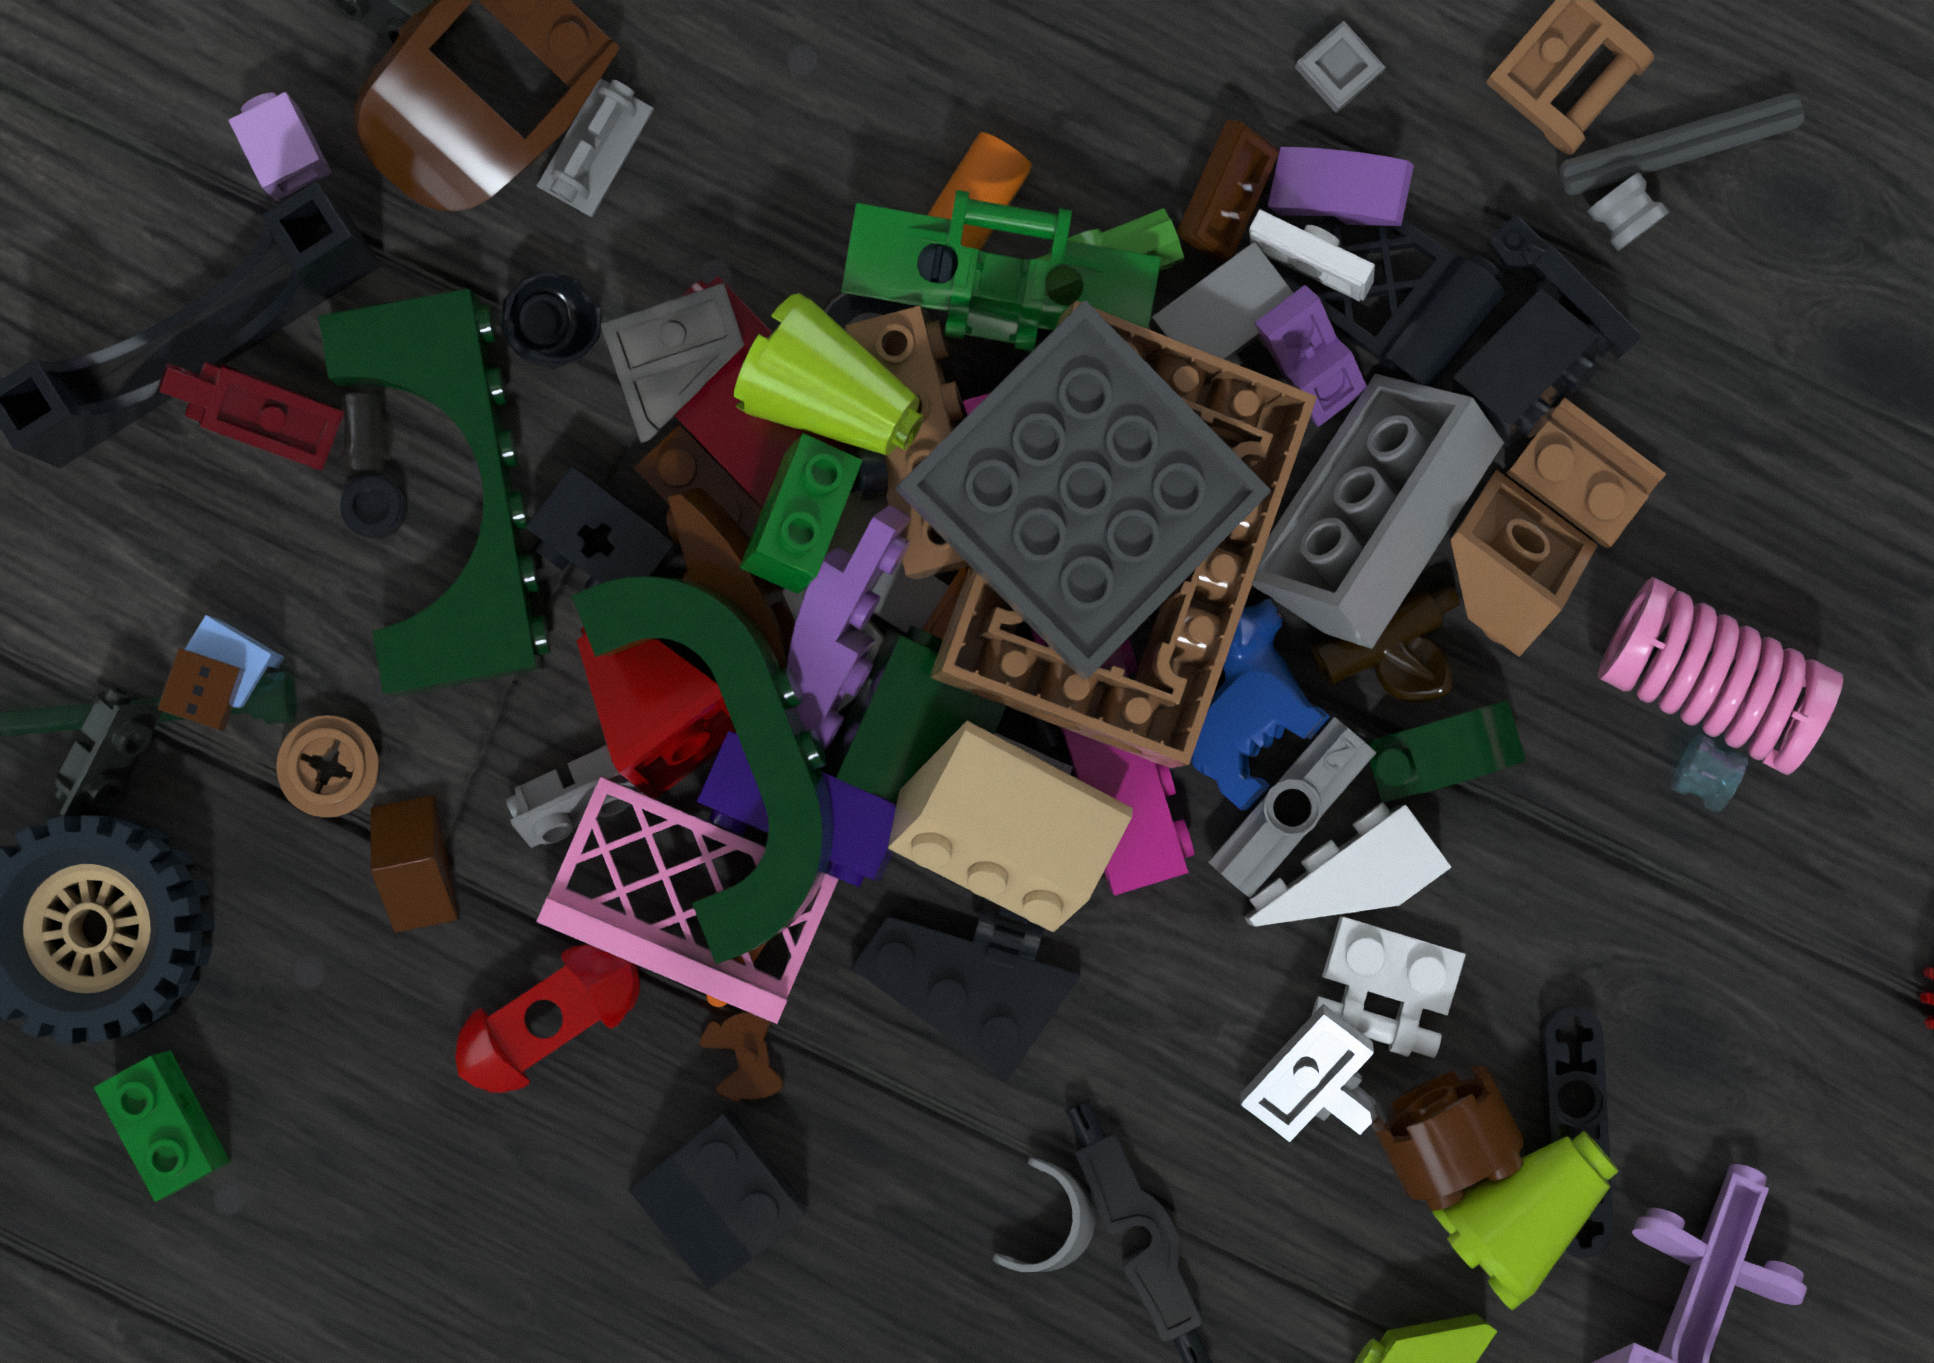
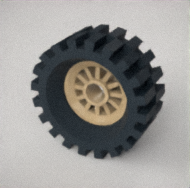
M97 815L61 816L47 819L46 826H28L14 834L18 844L15 846H0V998L2 999L0 1001V1017L5 1021L21 1018L25 1023L20 1031L35 1038L53 1035L55 1036L54 1043L73 1045L87 1041L91 1044L135 1034L150 1028L148 1024L166 1019L175 1012L178 1006L174 1002L179 997L191 995L200 982L199 979L192 976L196 966L207 965L213 947L202 946L203 931L215 930L214 913L202 914L200 904L201 898L211 896L205 879L193 880L190 876L188 869L196 865V863L186 851H173L168 846L172 838L158 829H144L141 827L142 822L129 818ZM96 880L103 881L99 894L97 892ZM79 885L81 898L72 889L73 887ZM120 889L124 895L113 903L117 890ZM60 900L68 907V912L56 908ZM133 905L137 916L125 917L123 912ZM93 910L99 912L107 924L106 936L97 946L90 943L83 932L84 920ZM52 919L62 922V929L52 931ZM139 924L138 937L127 933V926ZM64 938L66 944L57 950L53 940ZM120 944L134 948L130 956L127 955ZM77 952L71 967L65 961ZM109 958L118 967L112 972L110 969ZM91 961L94 975L87 974Z

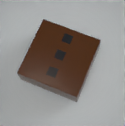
M178 648L157 710L224 731L245 669Z

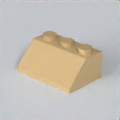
M966 721L899 790L888 849L1026 918L1034 924L1055 932L1089 901L1132 819L1133 808Z

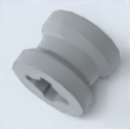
M1640 172L1627 179L1587 211L1594 221L1605 223L1611 231L1610 242L1617 251L1630 244L1670 213L1662 202L1653 201L1647 194V182Z

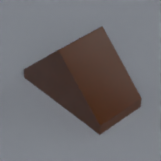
M435 795L371 808V873L395 933L459 920Z

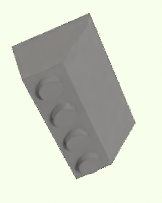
M1375 374L1269 535L1252 586L1323 633L1373 649L1504 444L1473 397Z

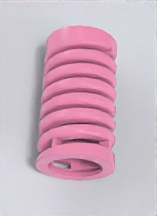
M1654 577L1646 581L1629 605L1605 651L1598 670L1599 679L1624 692L1630 691L1640 677L1654 646L1657 647V651L1639 682L1637 688L1638 698L1646 703H1651L1661 693L1658 702L1661 711L1667 714H1674L1682 706L1680 717L1684 723L1692 726L1698 724L1703 719L1702 729L1704 733L1717 737L1725 731L1724 740L1727 745L1733 748H1740L1751 737L1748 746L1749 755L1756 760H1763L1762 763L1785 775L1793 773L1802 764L1819 740L1836 707L1843 685L1842 673L1814 659L1805 660L1803 654L1795 649L1787 648L1783 650L1781 643L1771 637L1761 639L1758 630L1750 626L1739 627L1736 619L1726 614L1717 616L1715 609L1705 603H1699L1694 606L1690 595L1676 591V588ZM1670 622L1666 637L1662 642L1658 641L1663 630ZM1691 638L1689 646L1687 647V649L1681 657L1685 644ZM1713 649L1711 657L1708 659L1705 666L1703 667L1709 652ZM1736 659L1735 665L1729 671L1731 663ZM1758 670V674L1752 681L1754 673ZM1802 687H1806L1805 695L1794 711L1793 709ZM1791 716V719L1781 737L1777 750L1773 749L1779 737L1781 736L1789 717Z

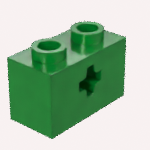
M802 433L783 456L739 568L799 594L819 573L863 460Z
M171 1050L151 1055L93 1087L154 1202L175 1194L231 1163Z

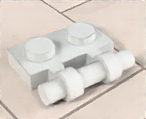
M1340 916L1322 977L1346 984L1341 1003L1318 996L1312 1015L1324 1004L1367 1038L1389 1044L1390 1052L1408 1057L1412 1051L1435 1058L1440 1047L1442 1035L1441 1033L1419 1027L1421 1013L1424 1008L1448 1016L1466 954ZM1367 992L1401 1001L1396 1020L1363 1010Z

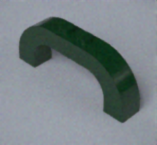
M627 577L611 580L572 595L595 657L612 656L656 638H665L682 643L695 651L711 669L764 801L769 821V834L765 852L757 867L747 878L735 886L695 901L692 905L716 965L757 948L783 932L805 911L824 879L833 847V811L830 795L820 767L827 764L826 755L817 733L813 728L805 731L796 709L797 705L803 703V699L793 672L789 667L780 668L767 638L744 610L724 595L701 584L669 577Z

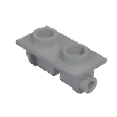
M600 78L573 121L538 182L537 187L584 214L593 217L654 108L633 96L635 92L623 83L614 79L611 83H608Z
M607 744L567 763L575 784L565 788L560 774L555 769L515 787L516 794L506 798L507 806L513 816V819L510 820L511 824L531 848L539 844L559 842L569 836L573 828L579 826L600 776L644 794L615 768ZM607 794L598 817L616 815L624 811L630 803Z

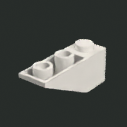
M1382 802L1352 824L1358 834L1339 848L1330 840L1305 857L1301 863L1307 871L1287 886L1279 877L1253 895L1249 900L1255 909L1245 915L1244 918L1249 925L1262 926L1399 906L1449 870L1451 866L1406 804L1396 805L1389 810L1384 802Z

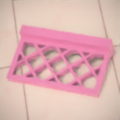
M600 776L536 922L777 1024L838 882V878L826 873L811 909L803 912L789 926L791 927L805 921L796 944H794L789 928L782 932L791 955L781 979L756 969L749 951L742 954L745 964L730 959L716 965L710 949L695 942L687 922V918L696 915L694 907L683 911L669 876L705 862L715 889L719 892L724 890L712 859L734 850H740L751 855L757 867L766 847ZM607 794L633 805L642 830L610 843L606 842L597 817ZM643 809L667 820L649 826ZM676 824L691 829L702 855L666 869L653 833ZM593 829L599 847L582 853ZM702 835L726 844V846L709 852ZM645 837L659 872L624 886L610 850ZM603 854L616 887L615 890L591 899L567 888L577 863ZM662 879L676 914L653 924L636 918L627 893ZM620 897L626 913L603 903ZM679 922L685 938L662 928Z

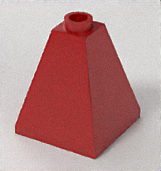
M582 626L581 634L583 636L576 641L612 763L623 777L645 795L657 799L717 754L728 730L737 734L718 684L661 641L653 639L612 656L595 657L585 629Z

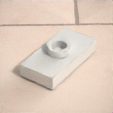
M1259 209L1249 228L1250 244L1255 241L1266 257L1357 301H1360V299L1364 301L1374 282L1375 264L1338 247L1340 241L1322 228L1306 225L1304 230Z

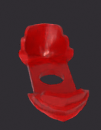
M587 943L566 949L561 954L564 963L563 968L491 1016H488L483 1008H478L468 1017L456 1040L455 1060L458 1076L474 1087L490 1093H506L526 1087L530 1083L525 1072L526 1069L598 1021H601L609 1029L620 1024L625 1015L636 1005L641 986L636 964ZM538 1000L552 1001L562 1012V1026L552 1037H537L529 1031L526 1025V1012L530 1005Z

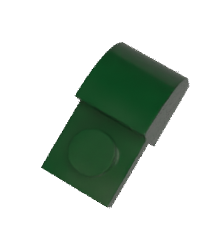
M1508 700L1365 742L1376 752L1370 760V765L1381 801L1384 803L1447 787L1526 762Z

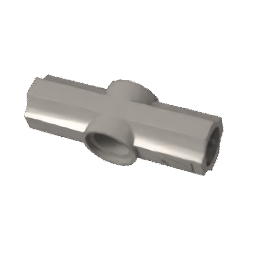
M1333 717L1276 784L1269 789L1263 799L1212 856L1208 863L1251 899L1303 837L1316 826L1322 815L1374 757L1376 752L1336 717ZM1299 789L1309 798L1311 804L1310 814L1299 825H1285L1275 817L1273 811L1274 801L1284 790Z

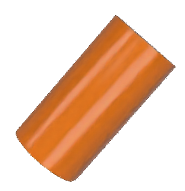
M979 132L929 211L928 216L951 219L957 190L970 192V199L1010 206L1032 171L1031 162L1006 142L988 133ZM964 224L961 245L981 251L994 229Z

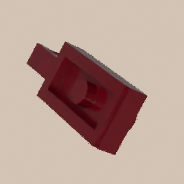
M204 361L200 374L167 362L158 385L159 392L189 402L184 415L198 421L199 427L318 470H323L345 412L343 408L227 365L220 364L218 366Z

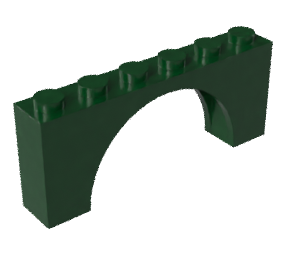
M470 289L318 316L328 379L341 388L353 386L393 388L418 396L439 407L464 434L474 453L482 479L484 499L481 529L473 553L460 576L438 600L420 613L392 626L372 631L383 694L398 697L544 670L542 655L551 653V641L545 616L535 617L531 592L540 591V578L534 554H524L520 530L527 529L529 516L523 492H513L509 467L518 466V453L512 429L502 430L498 405L507 404L508 399L502 369L500 366L491 368L487 343L497 341L495 322L490 305H480L476 295Z

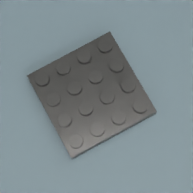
M1086 300L894 488L1083 680L1089 678L1271 492L1269 487Z

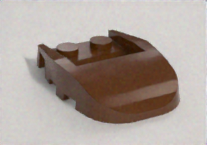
M434 0L421 12L415 13L398 31L399 37L382 62L376 64L360 89L359 98L355 103V132L358 142L368 159L408 197L434 210L445 212L463 211L476 207L490 199L532 163L537 161L568 129L620 49L571 0H477L570 88L524 138L429 50L473 0Z

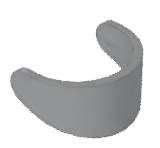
M1030 1157L1029 1165L1055 1177L1067 1192L1072 1206L1073 1220L1070 1235L1064 1246L1047 1261L1029 1264L999 1253H994L992 1261L1020 1272H1047L1067 1266L1086 1250L1094 1233L1096 1223L1095 1208L1090 1194L1082 1182L1071 1172L1044 1160Z

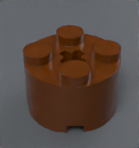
M1484 1066L1470 1067L1475 1078L1459 1081L1455 1071H1451L1427 1080L1403 1093L1390 1103L1395 1115L1386 1123L1383 1122L1379 1114L1372 1122V1128L1407 1196L1414 1200H1425L1432 1211L1447 1208L1461 1200L1465 1195L1464 1188L1486 1177L1490 1181L1506 1178L1519 1170L1523 1165L1519 1151L1524 1144V1138L1491 1073Z

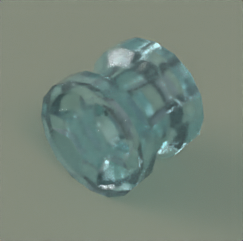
M1700 733L1693 739L1682 755L1672 776L1670 789L1681 795L1693 793L1702 798L1704 807L1719 813L1728 804L1740 785L1747 769L1748 757L1737 751L1725 753L1716 748L1714 739Z

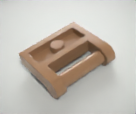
M1555 0L1485 83L1542 130L1549 142L1565 154L1573 155L1585 141L1583 132L1633 74H1643L1654 61V55L1642 41L1593 0ZM1603 44L1613 52L1615 58L1564 116L1550 103L1599 46Z

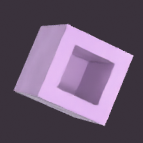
M272 92L256 96L241 107V114L228 120L261 187L274 200L277 201L332 173L300 107L286 92L277 96Z

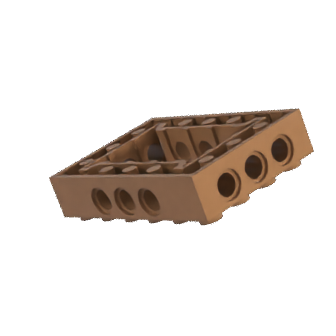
M1075 300L1060 315L1056 328L1081 304V302ZM1094 308L1269 487L1271 492L1160 605L1134 680L1124 677L1125 670L1114 665L1104 669L1099 667L1089 678L1083 680L1048 644L1040 645L1016 636L1015 632L1018 624L1024 620L971 566H969L929 678L1165 767L1176 768L1190 764L1317 396Z

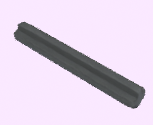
M1796 93L1777 96L1567 159L1559 166L1560 180L1568 195H1576L1629 179L1638 172L1641 175L1796 129L1805 121L1804 109Z

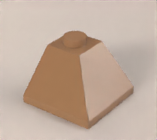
M1495 470L1489 477L1451 538L1467 618L1480 627L1488 638L1504 645L1520 657L1563 609L1598 546L1498 470Z

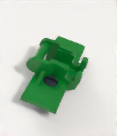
M962 190L956 191L951 219L856 203L841 293L949 312L944 334L946 337L963 340L965 334L1015 343L1014 349L1033 352L1037 329L1054 331L1060 315L1070 306L1056 304L1048 297L1046 280L1052 271L1059 268H1069L1078 273L1083 282V291L1077 300L1078 302L1082 303L1086 300L1093 308L1149 329L1161 257L1068 241L1072 210L1059 208L1058 214L997 204L970 199V192ZM964 224L1053 240L1049 261L1027 260L964 247L961 245Z

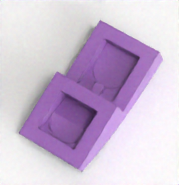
M1280 147L1268 208L1282 216H1334L1346 225L1401 226L1414 165L1408 160L1368 153L1322 148Z
M1306 285L1254 322L1264 344L1287 384L1317 396L1310 416L1311 421L1317 427L1362 395L1367 387L1352 352L1337 338L1320 298Z

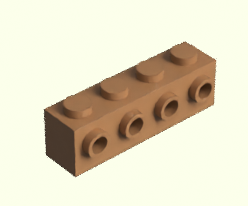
M916 306L845 325L849 335L920 399L917 412L924 416V421L916 438L908 449L903 450L897 446L890 455H884L888 474V492L886 495L888 504L911 517L902 537L910 541V545L902 559L906 576L918 580L969 567L970 565L894 489L956 428L955 421L965 419L957 384L955 381L946 384L940 359L950 357L946 336H944L945 331L941 320L931 322L930 316L921 306Z

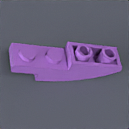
M888 505L873 516L853 555L837 547L825 556L817 577L809 584L795 622L787 667L793 672L802 694L803 703L797 705L796 709L805 731L813 728L824 750L832 743L845 717L836 712L846 693L853 697L857 695L874 665L865 658L875 639L860 631L871 618L881 596L872 591L883 571L889 575L893 574L910 545V541L902 537L911 517L891 505Z

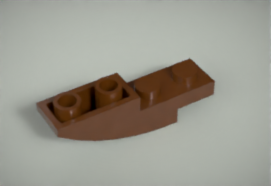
M700 487L669 496L671 508L667 511V526L674 544L682 548L687 567L683 580L709 587L737 604L761 629L773 649L780 668H786L795 620L779 585L739 568L750 541L747 534L726 510Z

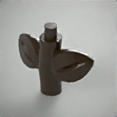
M1449 583L1430 593L1424 587H1420L1406 595L1373 649L1331 636L1310 646L1312 658L1321 675L1330 685L1375 667L1377 679L1383 689L1399 700L1406 702H1428L1442 698L1451 692L1453 678L1450 663L1441 647L1425 638V636L1443 626V614L1460 606L1458 595Z

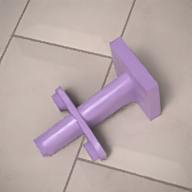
M1729 1165L1701 1240L1683 1230L1685 1225L1684 1219L1673 1212L1660 1208H1648L1645 1216L1637 1218L1632 1234L1638 1240L1689 1265L1690 1269L1657 1353L1632 1343L1591 1363H1709L1710 1355L1734 1286L1784 1304L1799 1305L1803 1302L1807 1287L1802 1283L1804 1273L1801 1270L1779 1261H1767L1765 1267L1744 1261L1769 1188L1765 1187L1767 1177L1762 1172L1746 1165Z

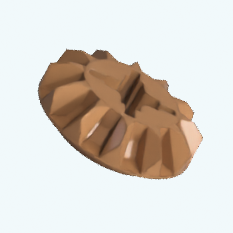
M330 715L318 716L297 725L284 739L277 756V778L287 799L301 811L318 817H339L362 807L364 801L378 785L377 776L381 759L371 740V735L350 719ZM340 741L338 763L345 766L347 771L353 773L352 778L347 776L342 778L331 777L327 785H323L319 793L322 784L320 782L322 771L313 767L314 763L304 760L305 756L328 757L332 748L336 749Z

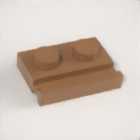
M1565 397L1558 402L1548 422L1531 438L1506 471L1508 476L1605 549L1612 547L1648 499L1649 494L1666 475L1665 472Z

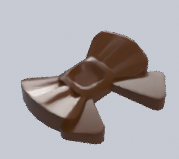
M745 1011L726 1019L723 1024L718 1021L709 1023L700 1038V1046L704 1048L735 1049L738 1069L717 1085L716 1092L738 1102L742 1099L754 1100L769 1097L784 1088L783 1078L770 1066L765 1038L771 1021Z

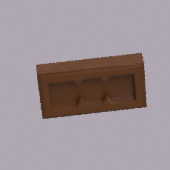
M1226 120L1176 232L1177 235L1214 262L1226 263L1233 258L1280 150L1243 122Z

